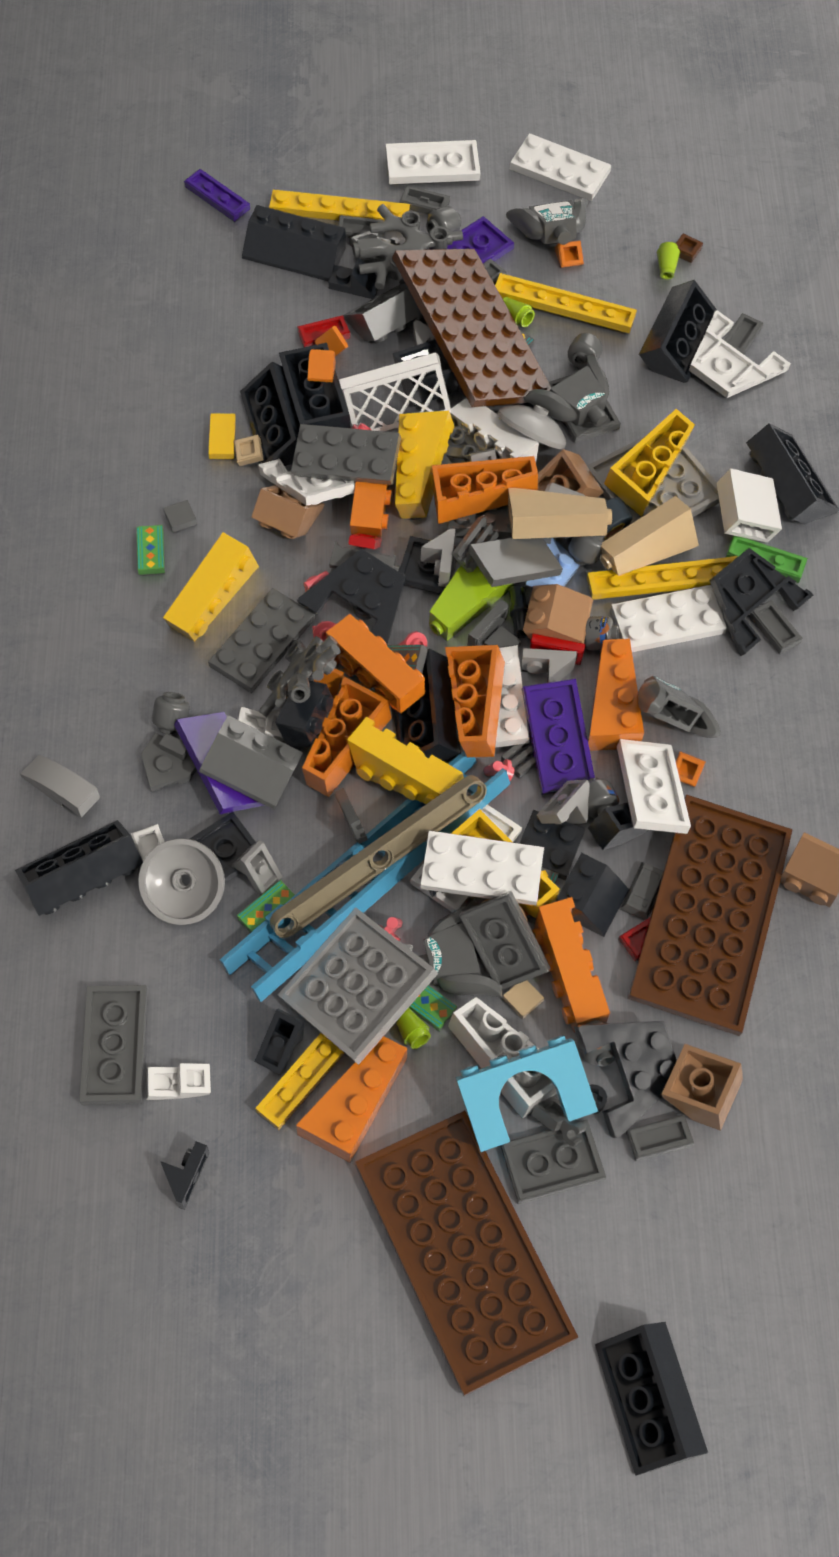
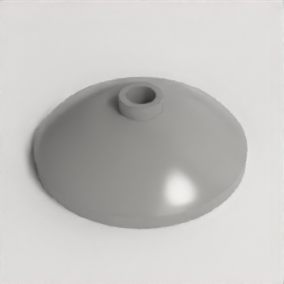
M515 405L499 409L497 416L518 432L553 448L564 449L566 446V439L559 425L547 416L549 411L539 405H535L534 408Z
M179 838L161 843L146 856L140 868L139 890L147 908L156 917L167 923L188 925L201 921L216 909L224 893L225 877L219 859L207 846L195 840ZM184 874L190 877L188 885L182 882Z

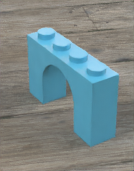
M565 1035L558 1036L547 1041L549 1046L537 1049L536 1045L519 1050V1056L508 1059L507 1055L490 1060V1066L479 1069L478 1065H474L461 1070V1076L455 1077L481 1152L510 1142L499 1109V1095L506 1081L517 1073L536 1071L548 1076L555 1086L564 1116L568 1121L598 1112L573 1039H566Z

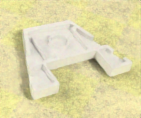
M717 310L689 368L690 372L724 397L729 398L778 376L789 369L791 363L774 351L760 365H757L721 339L732 329L734 322Z
M280 459L258 464L261 476L306 506L316 505L334 498H342L355 491L354 481L294 476L291 471H287Z

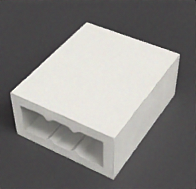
M729 469L717 482L724 533L768 543L782 530L773 478Z

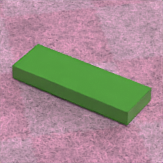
M733 535L726 557L739 556L750 548L773 564L775 570L785 577H791L797 583L800 582L808 558Z

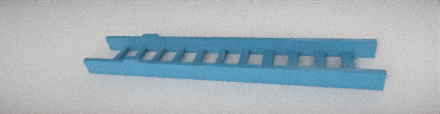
M463 751L449 765L463 772V776L467 777L464 773L475 765L477 761L475 757H467ZM502 768L485 783L487 792L484 799L439 832L451 834L476 811L482 810L510 785L507 771ZM478 784L471 785L467 792L473 795L478 789ZM410 799L404 801L366 834L368 840L360 844L359 842L355 843L289 901L426 804ZM427 840L392 864L380 875L378 874L371 879L372 882L359 893L354 891L348 897L351 900L340 910L337 911L332 907L325 913L330 918L318 929L313 928L310 924L302 928L301 930L306 935H303L295 942L296 948H293L284 939L276 935L271 928L270 918L275 911L284 906L280 904L265 917L266 920L220 959L225 971L231 975L248 959L256 964L266 974L255 982L251 988L257 999L262 1002L313 956L355 907L364 913L425 859ZM381 850V851H378V852H377V853H379L381 856L384 857V855H385V851H384V850ZM291 918L282 919L278 924V928L287 927L291 922ZM270 940L288 954L274 967L256 954Z

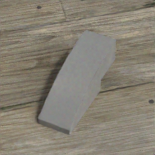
M38 755L20 774L22 778L61 807L65 805L81 818L100 798L98 789L94 785L61 764L41 755Z

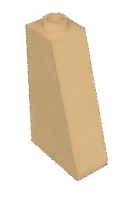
M508 488V513L512 539L607 535V525L612 524V510L607 509L604 498Z
M674 496L602 542V556H600L602 564L606 569L609 570L611 568L620 576L697 547L699 544L691 508L677 496Z

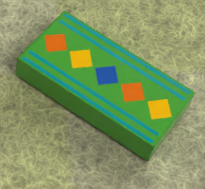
M163 525L137 527L139 575L165 573Z
M280 880L239 913L237 919L251 933L266 920L265 917L280 904L284 905L295 894Z
M429 985L409 1006L417 1016L437 1031L443 1028L453 1012L457 1010L455 1004Z

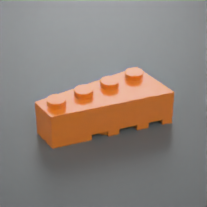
M356 482L350 521L351 535L363 533L382 537V530H387L389 514H385L386 505L390 506L392 490H389L388 484Z
M528 456L432 465V488L438 524L508 505V488L537 490L538 471L535 457Z
M349 614L326 632V638L331 635L338 642L336 645L340 648V654L334 660L337 662V665L340 663L344 667L343 672L349 677L356 675L363 687L367 689L373 687L375 693L388 699L390 706L399 713L405 711L425 694V678L418 669H412L400 653H394L388 648L383 638L371 633L362 620H357Z
M630 639L603 640L588 735L590 751L617 750V744L620 739L642 741L644 728L641 710L638 706V689Z
M498 645L445 647L452 684V697L455 704L459 742L467 757H494L505 666Z
M346 677L343 678L341 689L333 700V707L328 717H325L319 737L315 739L303 764L302 770L306 785L327 797L333 793L355 765L347 739L366 717L375 721L374 727L382 731L392 718L388 699Z
M570 897L540 906L532 932L538 944L541 945L544 956L551 968L549 971L554 979L552 981V989L556 998H561L564 1021L567 1025L571 1024L575 1033L573 1026L585 1025L594 1020L607 1023L610 1011L599 977L591 975V972L594 970L593 959L590 950L583 949L582 947L583 929L580 921L574 922L571 911L572 908H575L573 898Z
M383 1036L358 1065L355 1062L297 1123V1135L351 1163L407 1060L408 1048Z

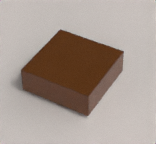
M684 233L676 242L680 250L679 258L690 263L693 262L703 247V242Z

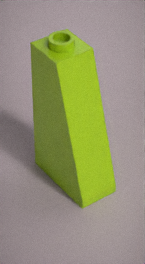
M460 565L430 610L429 627L431 631L446 641L450 640L504 596L514 586V583L491 587L478 566L473 572L467 573Z

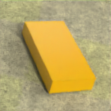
M210 414L209 459H234L236 414Z

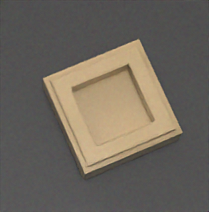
M258 435L234 440L236 459L239 466L263 461L261 439Z
M528 981L514 985L502 998L522 1020L544 1001V997Z

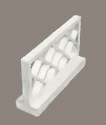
M432 353L339 379L341 389L345 395L352 426L353 424L358 425L361 416L364 414L374 420L371 429L374 431L386 432L399 428V414L404 413L410 401L422 407L420 412H425V410L434 412L427 408L434 394L443 399L445 410L441 411L449 410L450 414H452L439 355ZM436 371L438 381L432 390L421 382L426 373ZM421 375V376L419 377L418 381H417L416 379L412 378V377ZM407 378L416 383L409 396L397 390L401 381ZM396 382L394 387L389 385V383ZM385 385L392 389L385 403L373 396L378 386ZM419 385L431 392L424 405L412 399ZM439 386H440L441 394H439L438 392H436ZM373 388L370 394L364 391ZM362 392L368 396L361 409L353 405L350 394ZM395 392L407 398L400 412L388 405ZM371 399L383 405L376 418L364 412ZM386 408L398 414L393 424L386 425L380 421ZM354 409H356L357 411H359V414L357 415V417H356V414H355V410H354ZM377 423H379V424H381V425L383 426V427L375 428L376 425H377Z

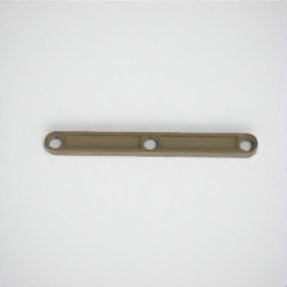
M470 775L464 777L275 911L270 918L271 928L281 938H288L425 842L428 839L429 831L439 832L481 802L487 792L486 785L477 776ZM473 784H478L477 791L473 795L467 796L468 788ZM378 851H385V855L380 861H373V857ZM291 918V922L287 927L278 928V924L282 919Z

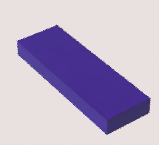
M202 169L197 170L184 181L185 188L234 222L250 210L249 202Z

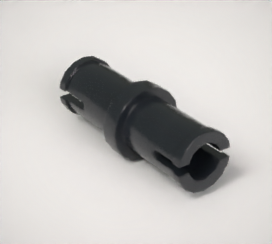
M515 585L509 589L511 601L509 615L513 618L514 635L518 636V638H526L528 636L523 631L528 605L526 602V589L524 586L521 587V585Z

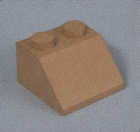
M564 449L538 473V491H545L548 484L555 483L588 497L598 498L604 493L581 456Z
M274 485L261 488L251 517L258 520L259 525L268 529H273L274 527L282 531L281 534L283 536L295 539L307 534L325 504L321 502L316 505L306 506Z
M559 584L533 586L523 631L530 641L534 633L584 644L586 623L590 617L593 599Z
M804 832L782 873L780 883L789 891L799 892L809 897L818 905L831 907L839 893V849Z
M684 1044L662 1092V1097L691 1120L721 1131L743 1081L742 1065L739 1062Z

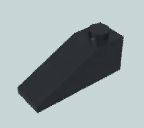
M628 802L605 808L588 827L602 850L620 846L650 831L633 827Z

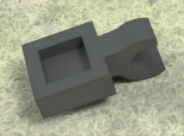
M552 1096L534 1106L532 1116L553 1132L560 1129L567 1144L574 1147L582 1142V1139L575 1133L580 1134L586 1131L587 1127L583 1122L576 1119L568 1121L557 1098Z

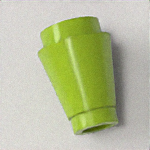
M664 242L660 244L656 253L660 277L669 280L674 277L680 250L676 243Z
M509 297L503 298L518 327H527L532 323L535 312L530 305Z
M410 1008L396 1021L405 1045H410L412 1049L423 1046L431 1038L430 1027Z

